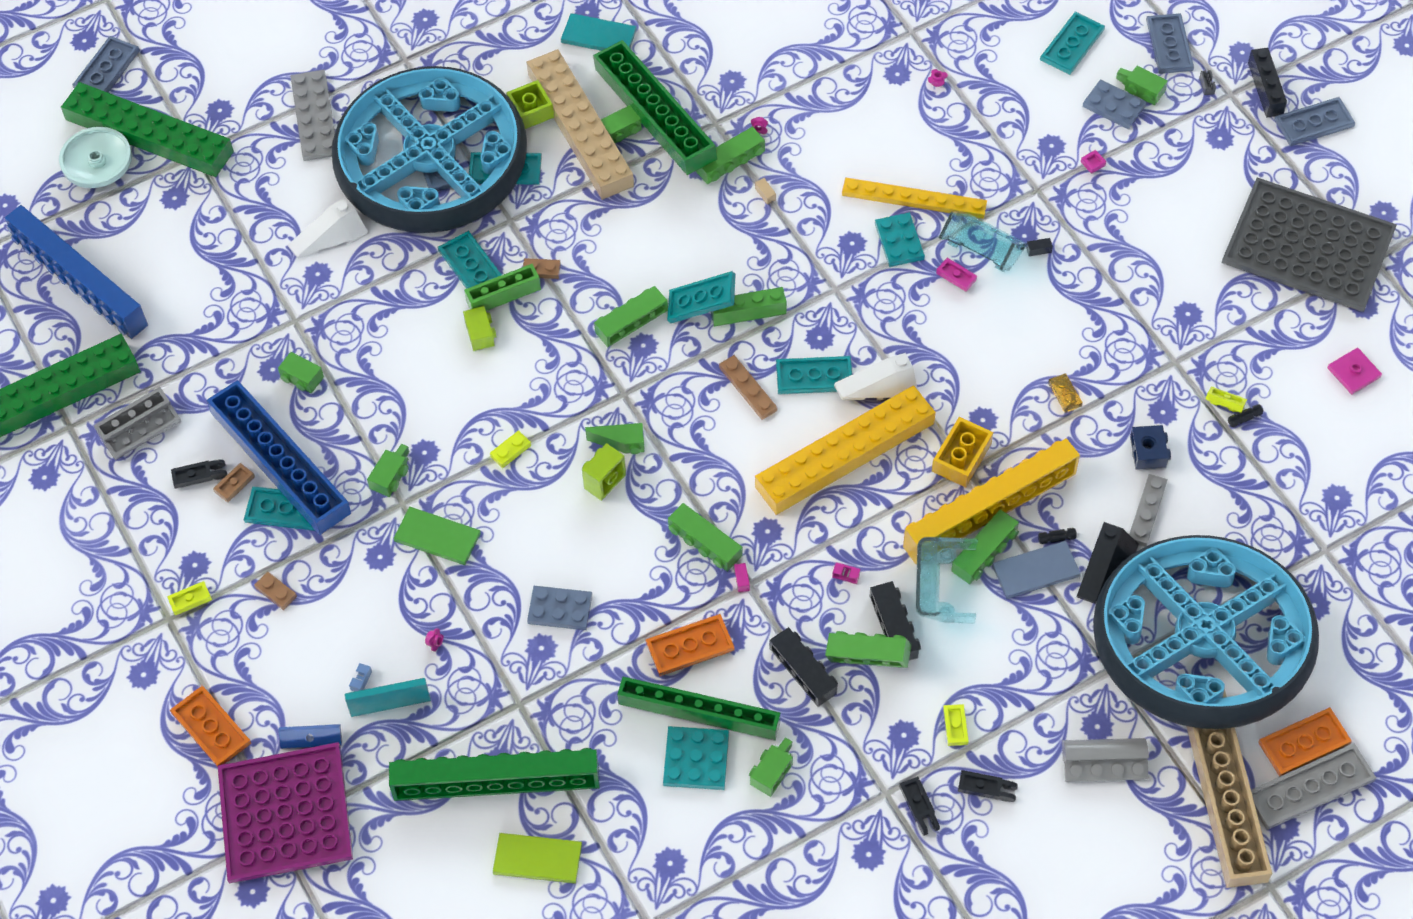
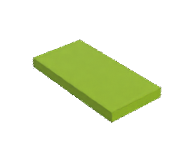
M499 833L493 875L576 884L582 842Z

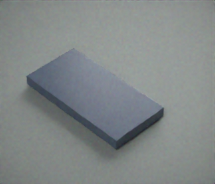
M1181 13L1147 16L1146 22L1158 73L1193 71L1194 64Z
M109 36L72 84L73 88L81 82L109 93L140 52L139 47Z
M1340 97L1275 116L1274 119L1290 147L1355 126V121Z
M1066 541L992 563L1006 599L1078 578L1081 575Z

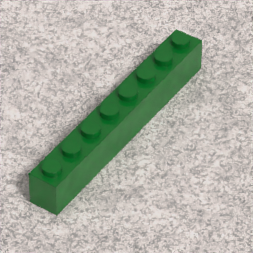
M624 676L617 693L619 705L776 741L780 726L781 712Z

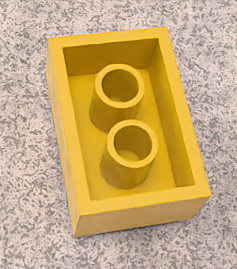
M958 417L933 459L932 472L966 488L989 450L994 432Z

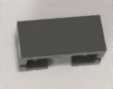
M1206 70L1200 72L1199 79L1204 95H1213L1216 91L1215 81L1212 83L1213 74L1211 70H1208L1207 73Z

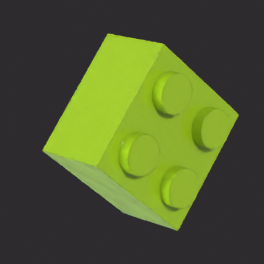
M539 80L506 92V95L516 106L525 129L554 118L553 104Z
M607 443L602 448H599L595 452L594 457L590 461H586L582 467L584 489L601 501L626 476L625 456Z

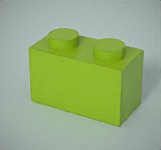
M485 306L463 311L473 351L495 346L494 338H497L494 327H490L492 318L490 312L486 313Z

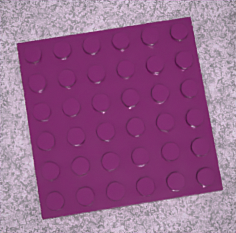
M339 742L217 766L227 881L229 884L353 860Z

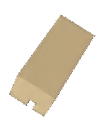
M765 178L755 182L756 191L767 205L772 203V201H776V193Z

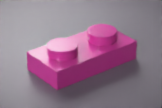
M948 257L936 270V274L965 292L977 280V275Z

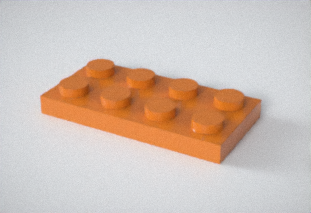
M721 614L645 639L659 677L735 651Z
M203 685L170 709L171 714L216 766L226 764L252 744L250 739Z
M1329 707L1259 739L1258 743L1280 777L1350 745L1352 740Z

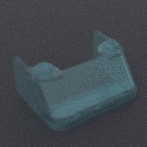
M951 211L939 235V239L948 240L947 243L957 248L958 245L964 246L993 261L996 265L995 268L1002 272L1012 268L1027 245L1026 242L966 212Z
M924 537L918 542L916 611L920 616L945 623L975 624L976 613H955V609L950 603L939 602L940 564L952 563L956 558V549L976 550L978 539Z

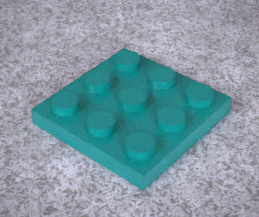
M668 726L663 786L725 790L729 730Z

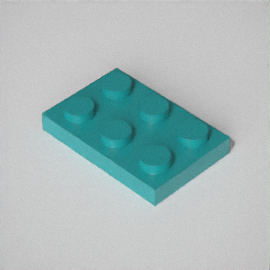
M910 212L875 219V227L889 267L924 260L925 255Z

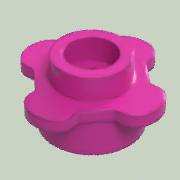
M933 69L931 76L928 77V82L935 87L943 86L948 74Z
M763 117L751 119V124L758 133H767L766 125H768V121Z
M440 629L431 630L426 635L425 644L431 647V651L435 652L443 643L444 636L440 634Z

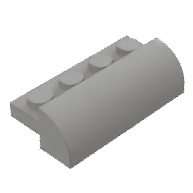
M158 387L94 425V428L104 446L109 450L113 458L117 460L180 423L181 419L161 387Z
M1145 738L1062 740L1065 782L1149 779V752Z

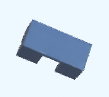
M359 663L356 669L358 674L356 678H352L349 684L351 691L364 690L372 673L370 666Z

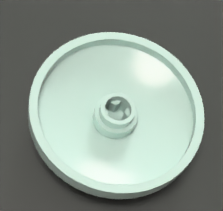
M92 127L74 134L65 142L59 155V163L64 176L71 183L84 188H99L112 184L126 173L132 160V151L125 136L107 127Z

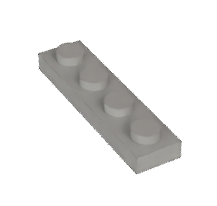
M1152 474L1148 475L1129 534L1139 545L1144 547L1147 546L1168 480Z

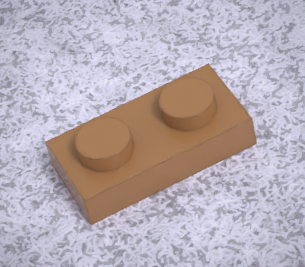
M524 258L523 267L533 264L539 278L559 279L560 260Z
M239 463L213 490L228 503L255 478V475L247 467Z
M269 572L264 574L254 584L255 589L282 610L297 597L294 591Z

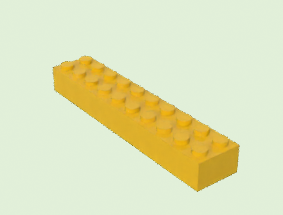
M913 385L755 475V488L775 515L932 426L935 422L936 412Z
M1067 438L1054 442L1051 447L1038 451L1032 458L1022 460L1014 468L1006 469L1003 474L990 478L982 486L974 487L966 495L958 496L950 504L942 505L934 513L926 514L918 522L908 524L904 532L903 548L917 565L984 527L1000 509L1008 513L1074 476L1077 471L1080 454Z

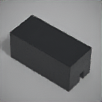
M1051 239L1027 241L1026 249L1028 256L1052 253L1053 245Z

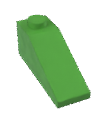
M642 423L585 427L587 441L602 446L607 443L617 451L625 454L645 452Z

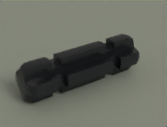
M1260 404L1252 406L1253 408L1243 410L1242 413L1239 412L1237 415L1234 414L1228 417L1227 421L1231 427H1235L1239 423L1242 424L1253 419L1254 416L1262 415L1264 410Z
M1067 528L1066 531L1065 529L1038 534L1040 544H1046L1048 541L1050 543L1065 541L1066 538L1071 540L1077 537L1075 528Z

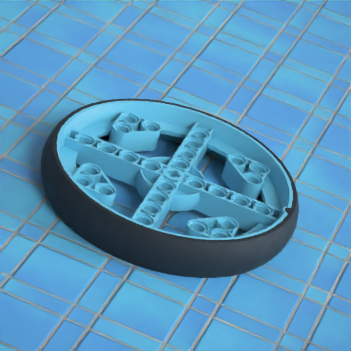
M442 66L418 67L400 71L369 86L352 101L343 113L332 142L334 174L342 192L353 206L379 224L396 230L415 233H435L456 229L470 224L491 212L502 203L515 187L522 173L527 154V136L524 123L511 99L495 84L477 74L458 68ZM419 94L423 109L450 112L460 109V97L471 100L477 105L444 126L435 124L421 125L399 100ZM381 112L405 137L403 151L363 176L358 162L363 166H369L374 163L379 136L376 125L370 122ZM495 121L500 134L496 131L486 133L481 152L482 169L484 173L490 176L479 186L454 160L456 145ZM415 171L423 173L438 172L461 198L440 204L439 194L436 189L409 186L401 187L397 191L399 202L391 200L381 193Z
M1210 535L1179 536L1155 542L1138 550L1125 559L1111 573L1098 596L1094 611L1093 631L1096 649L1105 670L1115 685L1128 698L1146 711L1162 719L1188 727L1202 729L1234 728L1255 723L1271 716L1292 701L1303 689L1317 660L1319 649L1318 622L1311 601L1298 580L1283 565L1261 550L1224 537ZM1189 565L1187 572L1188 580L1191 583L1228 588L1233 584L1235 572L1250 578L1257 584L1219 606L1210 602H1196L1165 570ZM1141 584H1144L1177 618L1175 634L1138 657L1133 658L1127 644H1136L1140 641L1145 607L1144 599L1138 595H1133V593ZM1277 602L1284 616L1277 615L1272 618L1268 633L1267 660L1273 665L1281 666L1270 678L1235 642V626ZM1191 654L1200 658H1215L1247 692L1223 698L1225 684L1222 680L1192 674L1179 675L1176 680L1175 690H1172L1152 677Z

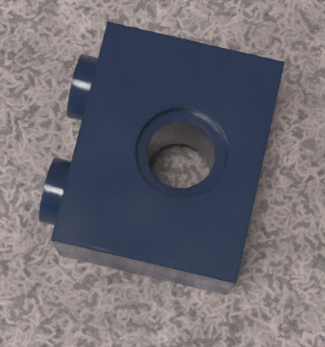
M1163 425L1132 427L1130 441L1135 470L1166 468L1168 460H1171V451L1167 449L1168 434L1164 432Z

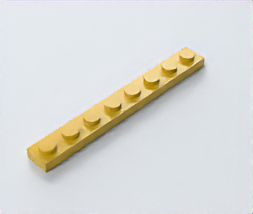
M845 177L842 196L982 219H984L987 200L847 177Z

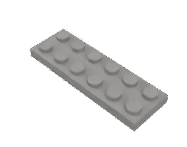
M325 69L290 75L303 161L331 157L335 129Z
M1354 743L1252 789L1251 793L1256 812L1265 828L1269 830L1374 782L1376 776Z

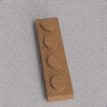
M735 355L719 363L720 370L761 420L777 411L775 403Z

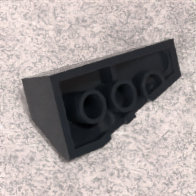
M1106 522L1103 523L1077 593V598L1096 604L1098 596L1111 573L1125 559L1137 551L1139 543L1123 528Z

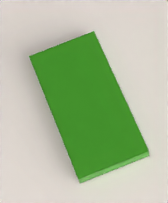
M409 506L393 539L394 542L466 565L481 531Z

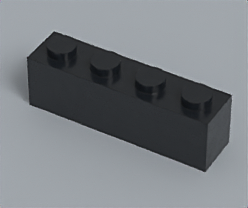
M1269 48L1253 49L1250 52L1248 66L1265 116L1268 118L1284 114L1287 100Z
M893 581L870 587L869 597L883 634L886 637H894V635L906 637L911 644L909 661L917 659L921 645L919 639H915L913 635L914 627L912 622H908L906 617L908 612L905 604H901L899 588H895Z
M788 627L769 640V649L817 707L837 695L838 683L832 675L829 676L823 663L813 657L812 650L802 644L797 632H792Z

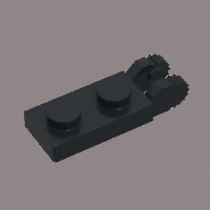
M223 459L208 460L171 469L174 488L177 489L213 479L225 478L227 471L223 469L217 470L226 466Z
M961 770L958 792L996 800L1000 799L1006 802H1015L1016 796L1014 794L1002 792L1000 789L1002 787L1007 790H1017V783L1003 780L1001 777Z
M917 776L899 783V788L923 836L928 834V828L923 821L925 818L929 817L932 828L935 831L940 830L935 810L919 777Z

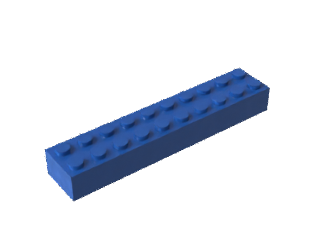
M18 206L4 217L7 223L6 228L12 234L11 239L17 245L21 244L27 254L34 255L35 260L40 265L44 264L52 275L55 273L62 284H68L71 291L75 295L79 294L87 305L91 304L99 315L103 314L110 325H116L122 335H127L133 339L148 326L139 303L24 206Z
M238 380L206 400L210 413L319 535L351 514L349 502Z

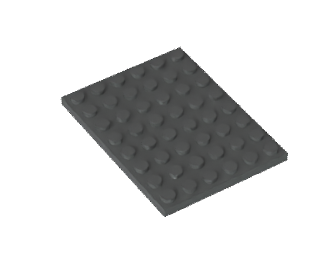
M1257 177L1221 263L1364 312L1397 224Z

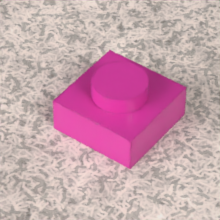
M1096 150L1081 157V163L1091 174L1106 166V160Z

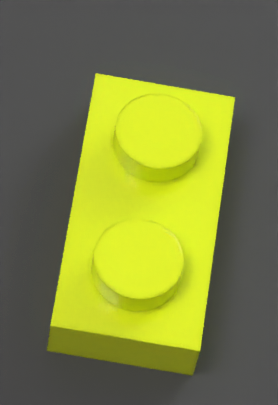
M1212 386L1205 400H1208L1213 405H1221L1227 407L1232 412L1241 413L1247 401L1245 398Z
M518 430L491 451L490 457L503 469L531 447V442Z
M204 581L167 596L175 616L212 600Z
M964 704L943 705L947 745H968Z

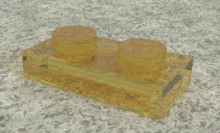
M1066 373L1049 379L1048 384L1065 413L1082 407L1083 402Z

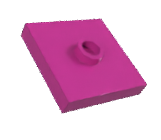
M1358 347L1328 364L1327 367L1351 395L1382 376V373Z

